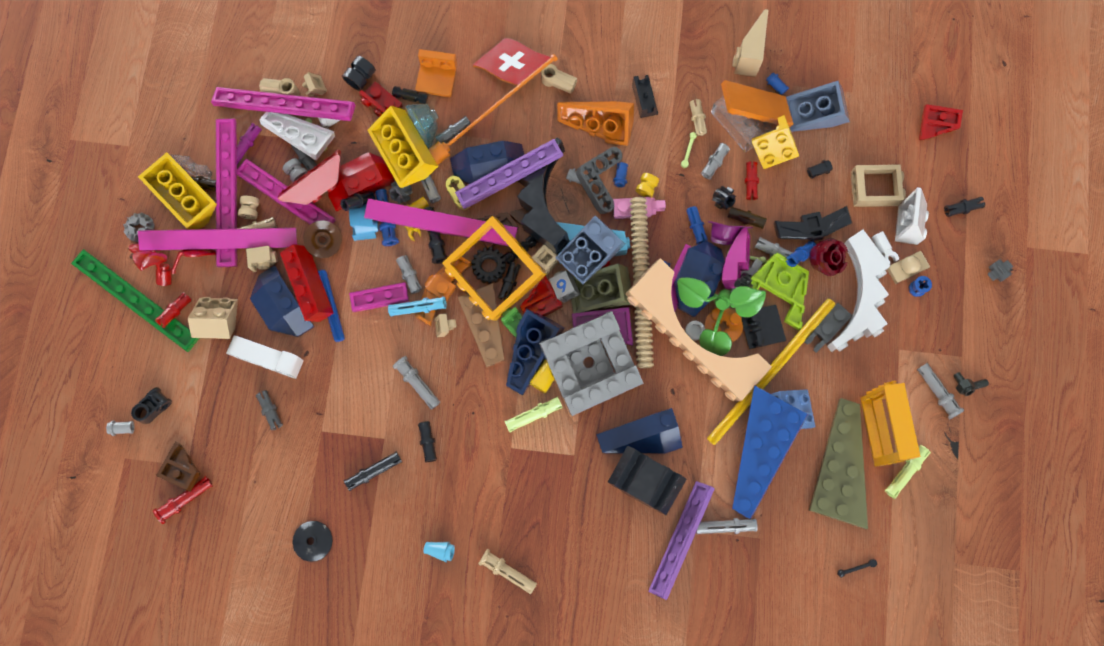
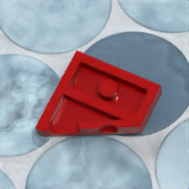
M926 104L923 110L919 140L922 141L958 130L961 127L963 110Z
M544 276L537 287L533 288L530 292L529 297L521 304L520 309L523 315L526 309H529L540 315L547 316L562 308L563 305L557 299L547 277Z

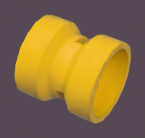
M643 173L640 179L641 183L637 185L635 191L643 197L652 198L654 187H657L660 180L650 173Z

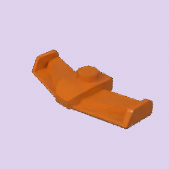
M461 256L453 265L462 274L472 263ZM445 266L436 274L429 276L425 282V289L421 300L423 298L445 297L446 302L456 289V285L452 284L456 278L454 276L450 277L445 272ZM431 310L429 313L417 312L415 317L431 327L436 310Z

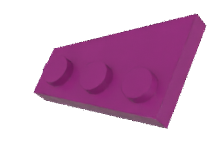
M629 307L572 313L574 328L612 311L625 344L633 346Z

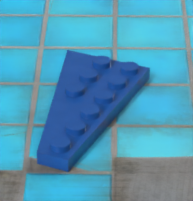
M755 385L732 509L749 519L754 515L808 416L807 413Z

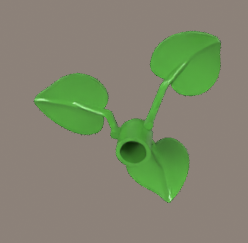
M679 278L677 281L679 297L689 307L698 308L703 305L704 301L710 302L715 299V305L720 309L714 331L710 329L703 330L699 341L702 348L719 356L727 354L732 346L730 336L723 331H718L724 310L731 306V308L736 309V313L739 316L752 317L762 308L766 297V291L740 286L732 292L723 289L718 295L714 294L708 298L711 294V289L703 281L693 278Z

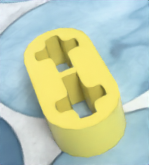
M451 176L446 181L447 191L455 205L461 210H466L459 203L460 201L455 193L456 190L454 187H451V183L457 184L458 190L464 188L465 185L459 177Z

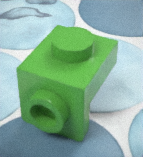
M514 307L513 309H507L502 314L501 321L516 338L517 326L523 316Z

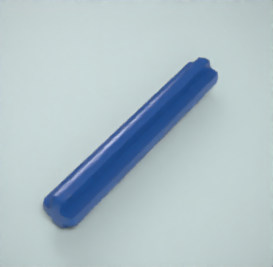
M320 270L318 273L334 313L328 317L333 339L335 342L345 340L330 282L327 272Z

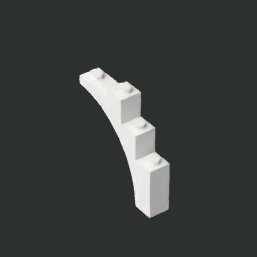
M861 230L844 243L856 272L857 300L854 312L847 326L827 346L831 352L836 349L840 352L848 346L847 342L851 339L856 341L864 335L866 338L871 335L875 338L884 332L883 327L887 325V322L876 308L884 304V298L889 295L878 279L887 274L885 270L890 267V264L864 230Z

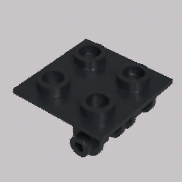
M776 305L763 307L752 317H741L749 349L786 341Z

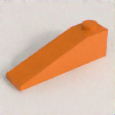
M618 101L558 102L557 120L577 130L586 131L593 137L602 138L609 144L628 146L634 122V103Z

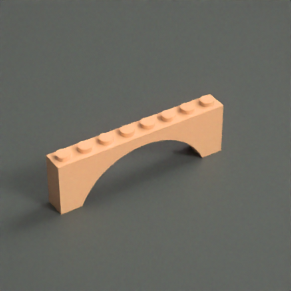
M660 258L625 293L628 297L627 300L633 306H638L642 310L641 314L646 319H651L656 324L655 327L659 332L666 333L670 337L669 341L674 346H679L684 351L683 355L687 359L695 361L698 364L697 368L703 374L707 373L712 378L711 382L725 391L724 394L731 401H742L772 366L759 354H752L742 358L724 357L711 353L695 343L681 327L674 312L671 297L674 271Z

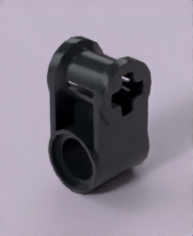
M155 387L132 408L131 416L138 422L149 424L172 404V400L167 399L161 393L159 387ZM143 410H146L147 413L145 417L140 418L141 412Z

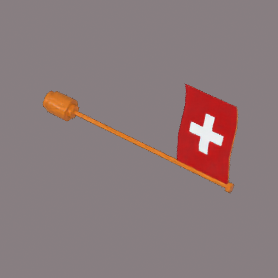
M505 38L472 65L473 67L486 70L500 80L516 85V87L447 144L437 141L428 150L437 165L450 156L448 153L450 145L551 62H556L558 60L556 55L552 54L549 57L531 50L518 41Z

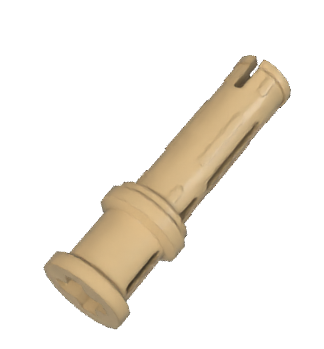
M487 549L478 565H484L493 571L494 575L500 574L531 595L537 583L507 565L503 558H498Z

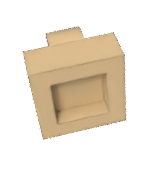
M309 72L304 75L305 82L302 86L309 89L305 93L306 95L314 96L315 93L323 95L327 92L321 76Z
M439 314L434 319L437 337H445L449 330H454L456 327V320H447L446 314Z

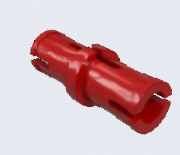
M751 161L746 162L745 184L747 200H751V197L752 200L758 199V162L753 161L752 168Z
M182 292L172 304L169 303L166 306L165 311L155 321L165 328L172 319L181 314L182 309L192 301L191 298Z

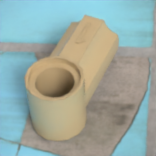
M549 64L541 71V80L545 86H554L570 94L573 92L577 83L576 77L557 70L553 64ZM546 74H552L553 76H552V77H547V76H545V75H546Z
M263 78L259 85L260 92L299 96L300 93L295 83L289 78L282 80Z

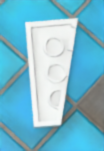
M265 112L260 118L262 126L314 160L320 157L335 137V133L332 130L288 114Z

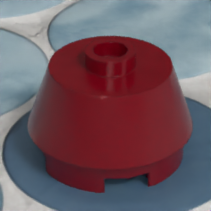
M828 238L816 244L811 249L809 256L811 266L826 276L842 273L848 262H845V252H848L846 245L834 238Z

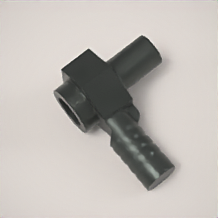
M743 273L741 278H738L734 284L736 288L740 286L753 287L751 284L752 280L747 273Z
M960 372L953 376L958 382L957 391L965 396L973 394L975 389L989 385L987 379L973 382L971 379L965 380Z

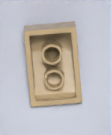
M767 9L763 11L745 36L741 46L737 47L736 56H734L732 67H735L734 74L756 77L764 56L768 19Z

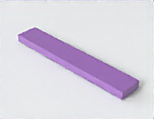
M552 139L455 193L463 209H466L563 157V153L555 139Z
M695 482L648 592L665 600L668 599L715 488Z

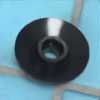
M309 521L299 526L295 531L292 541L293 549L305 561H318L330 552L333 537L330 529L325 524L318 521ZM310 537L314 539V543L312 545L308 544V539Z

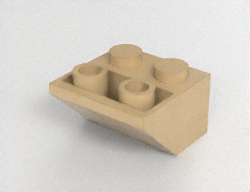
M227 297L199 298L188 317L191 338L230 339L236 326L238 300Z

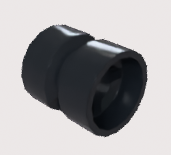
M356 56L351 63L352 68H347L342 75V79L355 90L361 91L367 83L366 79L371 78L376 69L365 58Z

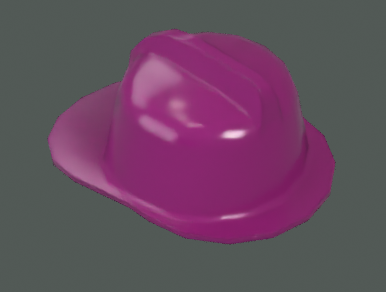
M708 221V223L712 224L711 241L722 245L733 244L743 228H753L728 226Z

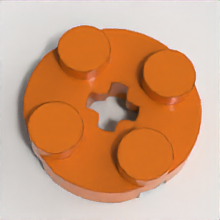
M715 308L708 314L704 321L705 329L714 331L720 309ZM728 308L724 310L720 324L722 322L726 323L728 329H725L723 332L727 333L732 343H734L741 336L743 323L741 316Z

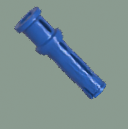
M386 189L375 191L378 201L389 202ZM381 222L379 230L382 231L383 246H394L399 243V239L396 238L395 234L396 224Z

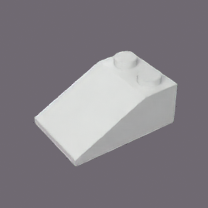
M917 187L898 206L895 242L918 245L926 238L927 229L925 228V222L928 219L929 211H926L927 202L921 188Z

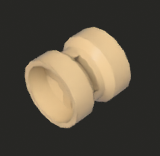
M241 196V208L238 211V216L244 219H257L258 212L256 208L259 206V199L253 196Z

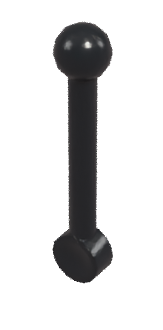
M870 559L868 563L847 570L840 569L837 575L842 578L845 574L863 568L876 567L877 561Z

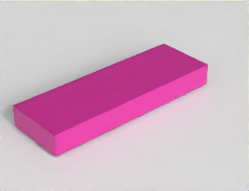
M406 282L349 293L353 312L409 302Z

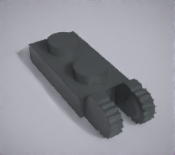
M837 303L804 343L808 345L814 340L815 336H818L821 341L813 349L817 353L852 317V314Z

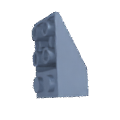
M594 216L556 256V259L584 284L610 261L626 243L597 216Z

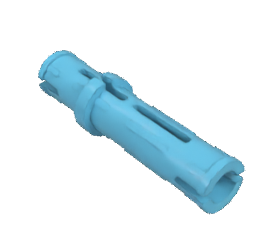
M445 297L423 298L420 301L388 305V312L391 317L417 312L429 313L431 310L446 309L447 303Z

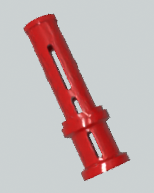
M205 476L194 485L191 492L186 490L176 498H169L167 503L160 508L153 509L155 517L161 524H165L168 518L175 513L179 514L182 507L210 487H213L210 479Z

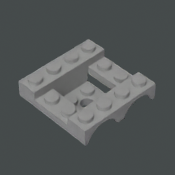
M612 311L539 343L572 416L644 384L636 365L632 361ZM586 357H591L594 361L593 366L590 368H586L583 364Z

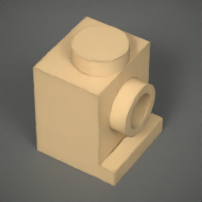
M543 245L532 257L547 275L558 264L557 255L546 245Z
M270 246L246 249L248 268L252 272H257V268L261 270L269 269L270 266H274L278 262L277 253Z

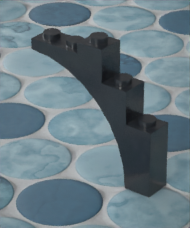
M556 138V143L561 152L564 153L565 148L562 140ZM559 159L518 180L526 188H523L517 196L520 205L529 211L521 220L524 231L543 245H546L556 255L570 242L567 232L556 223L549 213L546 201L548 180Z

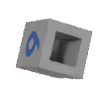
M559 271L554 277L549 279L557 299L563 303L581 295L572 274L569 272Z

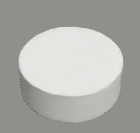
M691 321L685 328L686 334L693 341L699 340L701 333L705 330L704 325L699 321Z

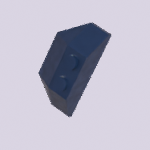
M498 141L468 147L450 158L453 176H457L463 182L471 184L523 156L524 151L522 144L509 141Z
M708 241L688 248L674 282L679 310L695 317L709 303L704 301L703 305L698 308L685 305L679 297L677 281L679 278L701 280L711 289V294L708 298L712 297L719 284L725 264L722 249Z
M275 265L258 275L250 300L270 331L299 337L314 328L311 321L304 320L297 298Z

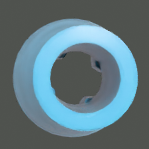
M450 542L425 543L424 554L447 562V560L452 561L455 546Z

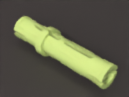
M557 396L548 402L539 403L533 409L506 420L505 424L509 432H512L537 419L546 418L548 414L563 407Z
M919 445L921 457L906 461L902 470L885 490L886 494L894 499L897 498L914 473L922 468V463L931 453L929 449Z

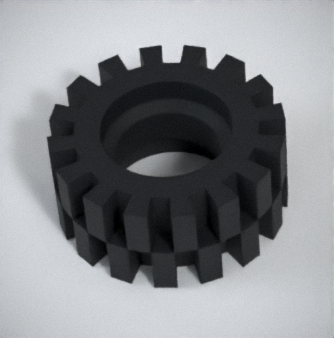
M484 247L482 251H477V255L474 254V259L471 262L472 270L478 280H482L483 283L488 282V284H492V281L496 283L499 278L502 279L503 274L506 272V261L498 249L493 250V247H489V249ZM486 259H492L496 262V268L491 272H486L482 269V263Z

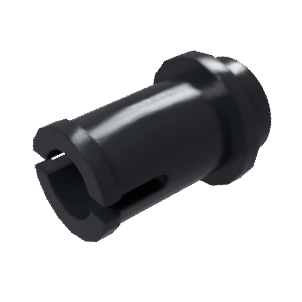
M822 160L820 164L807 168V173L810 179H813L824 173L829 174L833 167L829 160Z

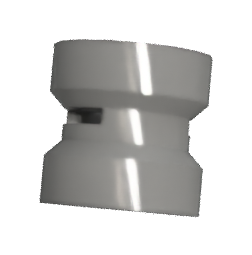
M297 158L289 160L282 168L285 174L290 176L292 182H295L308 172L305 168L301 167V163Z

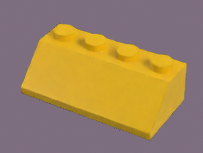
M390 106L367 130L400 188L426 179L438 167L406 110Z
M167 152L138 176L188 230L202 229L209 223L217 204Z

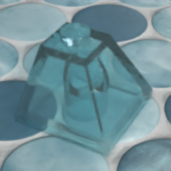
M410 104L405 106L408 116L429 149L432 146L438 128L436 120L439 118L434 109L431 110L428 104Z

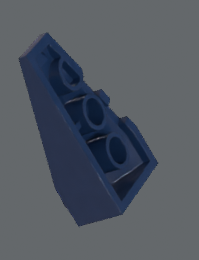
M526 309L517 326V336L513 347L514 352L506 386L524 395L530 385V381L545 360L539 343L562 334L565 327L543 315Z
M672 408L596 434L602 453L623 454L627 446L636 449L642 454H665L683 448L679 426Z

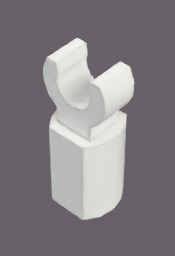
M884 231L872 237L874 244L889 264L888 257H892L894 262L899 260L898 254L892 251V246Z

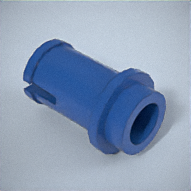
M773 72L766 79L767 85H771L780 95H783L789 87L778 77L779 74Z
M617 163L616 175L613 178L616 187L622 188L628 183L626 177L629 165L626 163Z

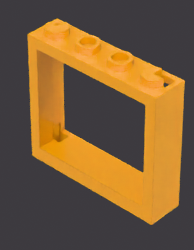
M491 216L442 263L446 267L444 269L450 277L454 276L458 281L456 283L462 291L469 293L470 301L483 309L481 313L484 317L497 321L507 309L511 308L547 275L494 216ZM492 227L533 273L494 311L453 265Z
M897 381L886 382L883 385H879L878 388H873L872 391H867L866 395L861 397L860 400L874 466L896 464L921 457L905 383L897 384ZM883 399H886L897 450L895 453H893L882 402Z

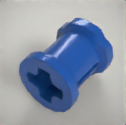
M920 276L910 283L909 292L915 297L923 296L931 290L932 282L928 277Z

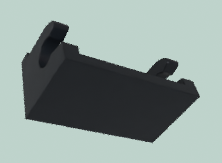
M645 75V78L642 80L639 79V76H634L632 88L640 118L658 115L649 75Z

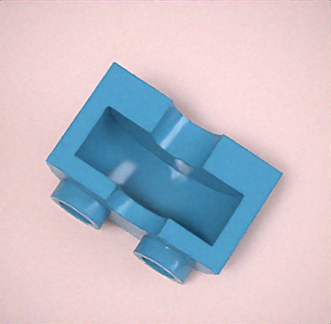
M364 204L361 208L355 207L349 210L350 227L353 228L352 237L354 241L376 238V232H379L378 221L364 218L367 204Z

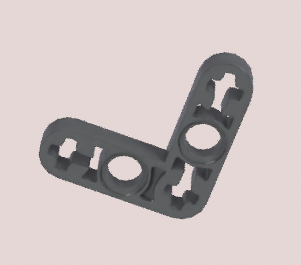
M617 147L607 149L581 165L576 171L577 178L600 214L609 213L614 208V201L600 179L599 174L622 160V152ZM614 153L615 157L608 161L607 157ZM596 160H600L603 163L602 169L596 166ZM587 170L588 174L584 175L583 172ZM593 184L598 186V194L592 191ZM606 202L607 206L604 208L602 205Z

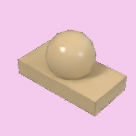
M919 251L890 265L887 271L894 283L898 284L930 268V265L923 253Z

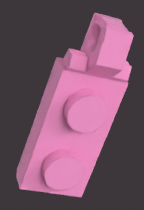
M644 197L647 199L645 203L647 205L645 209L647 210V217L656 215L657 211H665V200L655 201V198ZM632 198L613 199L614 219L631 218L630 211L632 209H630V205L632 204L630 199Z

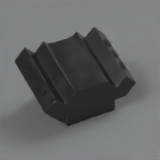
M627 446L608 483L642 504L667 515L687 479L670 468L652 460L647 455Z

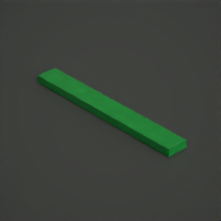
M83 249L72 261L71 264L186 352H189L200 339L191 338L190 329L176 318L172 319L165 328L162 325L160 326L155 319L165 310Z

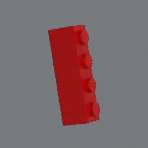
M292 244L282 251L280 255L304 320L321 322L334 314L314 259L305 246Z

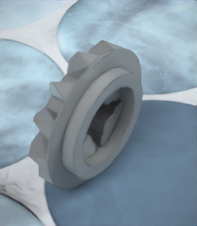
M142 212L139 214L133 213V216L127 217L126 223L123 224V232L127 238L134 242L139 241L138 231L133 226L140 223L145 228H139L138 231L154 230L152 218Z

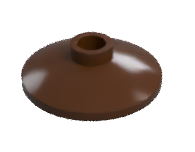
M320 220L313 222L306 228L303 242L311 255L318 258H328L336 254L340 249L342 236L336 225L329 221ZM325 237L326 242L320 243L319 238Z

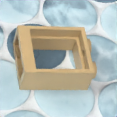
M856 165L851 171L853 206H899L906 196V191L902 185L904 172L901 171V165ZM864 174H892L894 196H866Z

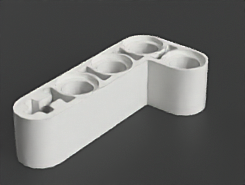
M235 335L226 354L295 379L303 364V360L292 353L281 352Z

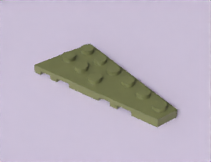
M840 398L809 511L868 529L860 404Z

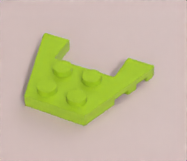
M777 252L750 277L752 280L751 284L753 285L752 288L759 290L761 286L790 303L791 307L784 322L800 330L803 325L801 320L805 309L803 303L804 295L807 292L809 271L798 264L795 267H790L786 262L788 259Z

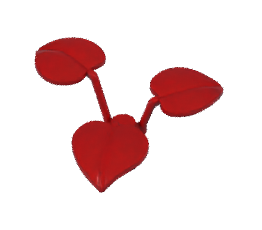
M139 242L128 246L129 251L134 253L132 255L133 262L140 271L149 266L156 265V284L160 286L172 284V274L176 273V267L182 255L185 257L216 255V252L212 249H183L178 252L174 265L170 268L169 264L164 263L168 260V257L165 254L156 252L161 250H139Z

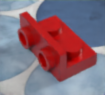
M376 81L365 92L363 90L359 92L362 104L367 108L371 107L374 109V113L378 117L390 106L400 109L403 107L399 100Z

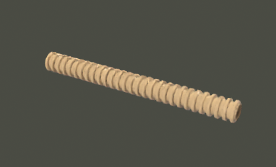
M644 197L630 199L632 204L630 205V209H632L630 214L632 215L631 221H633L631 222L633 227L631 228V232H633L631 243L634 250L632 252V255H634L632 266L634 267L633 273H635L633 275L635 279L633 284L641 278L650 265L648 262L649 257L647 256L649 254V251H647L649 240L647 239L648 233H646L648 231L646 227L648 225L646 221L648 217L646 216L647 210H645L647 208L645 204L647 199ZM636 306L634 313L636 314L635 320H637L635 322L637 326L635 328L637 332L635 337H637L636 343H638V346H636V349H638V352H636V355H638V358H636V361H638L637 367L652 368L654 366L652 363L654 360L652 357L653 351H651L653 349V345H651L653 334L651 333L652 327H650L652 322L646 319L641 314L642 310Z

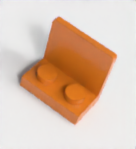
M419 49L420 68L415 90L418 93L423 92L431 95L451 97L457 69L456 54Z

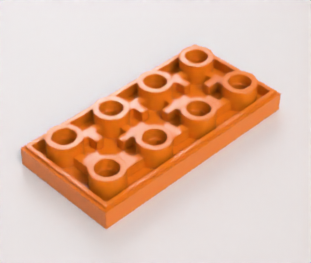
M727 80L722 82L721 86L728 113L776 124L777 126L779 125L777 118L785 115L789 128L793 125L786 96Z

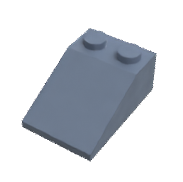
M839 81L786 97L793 120V125L790 127L791 132L830 128L850 122L844 91Z

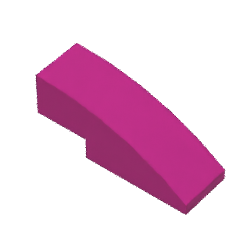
M743 228L740 231L726 257L722 275V282L726 289L736 288L734 284L738 278H741V271L749 270L750 234L747 228Z

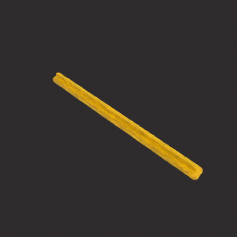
M828 298L770 364L772 368L755 386L762 390L834 308V301ZM754 388L742 401H738L707 437L711 444H717L752 402Z

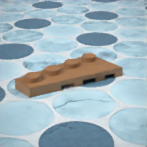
M493 283L476 290L494 311L497 307ZM469 293L458 297V300L485 365L488 368L504 361L499 320L486 319L481 313L483 309L479 305H474L469 299Z

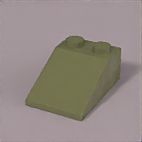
M615 264L601 268L584 284L573 276L581 294L571 299L573 313L609 310L632 305L625 295L631 288L628 267Z

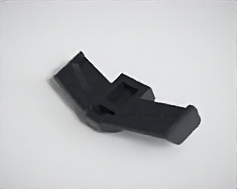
M845 206L823 218L820 212L802 215L800 217L801 222H783L778 220L774 222L776 236L780 239H808L814 242L823 240L825 236L851 224L852 220L848 207Z

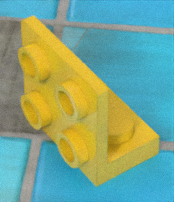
M785 115L777 118L779 125L776 126V130L752 139V144L763 169L799 156Z

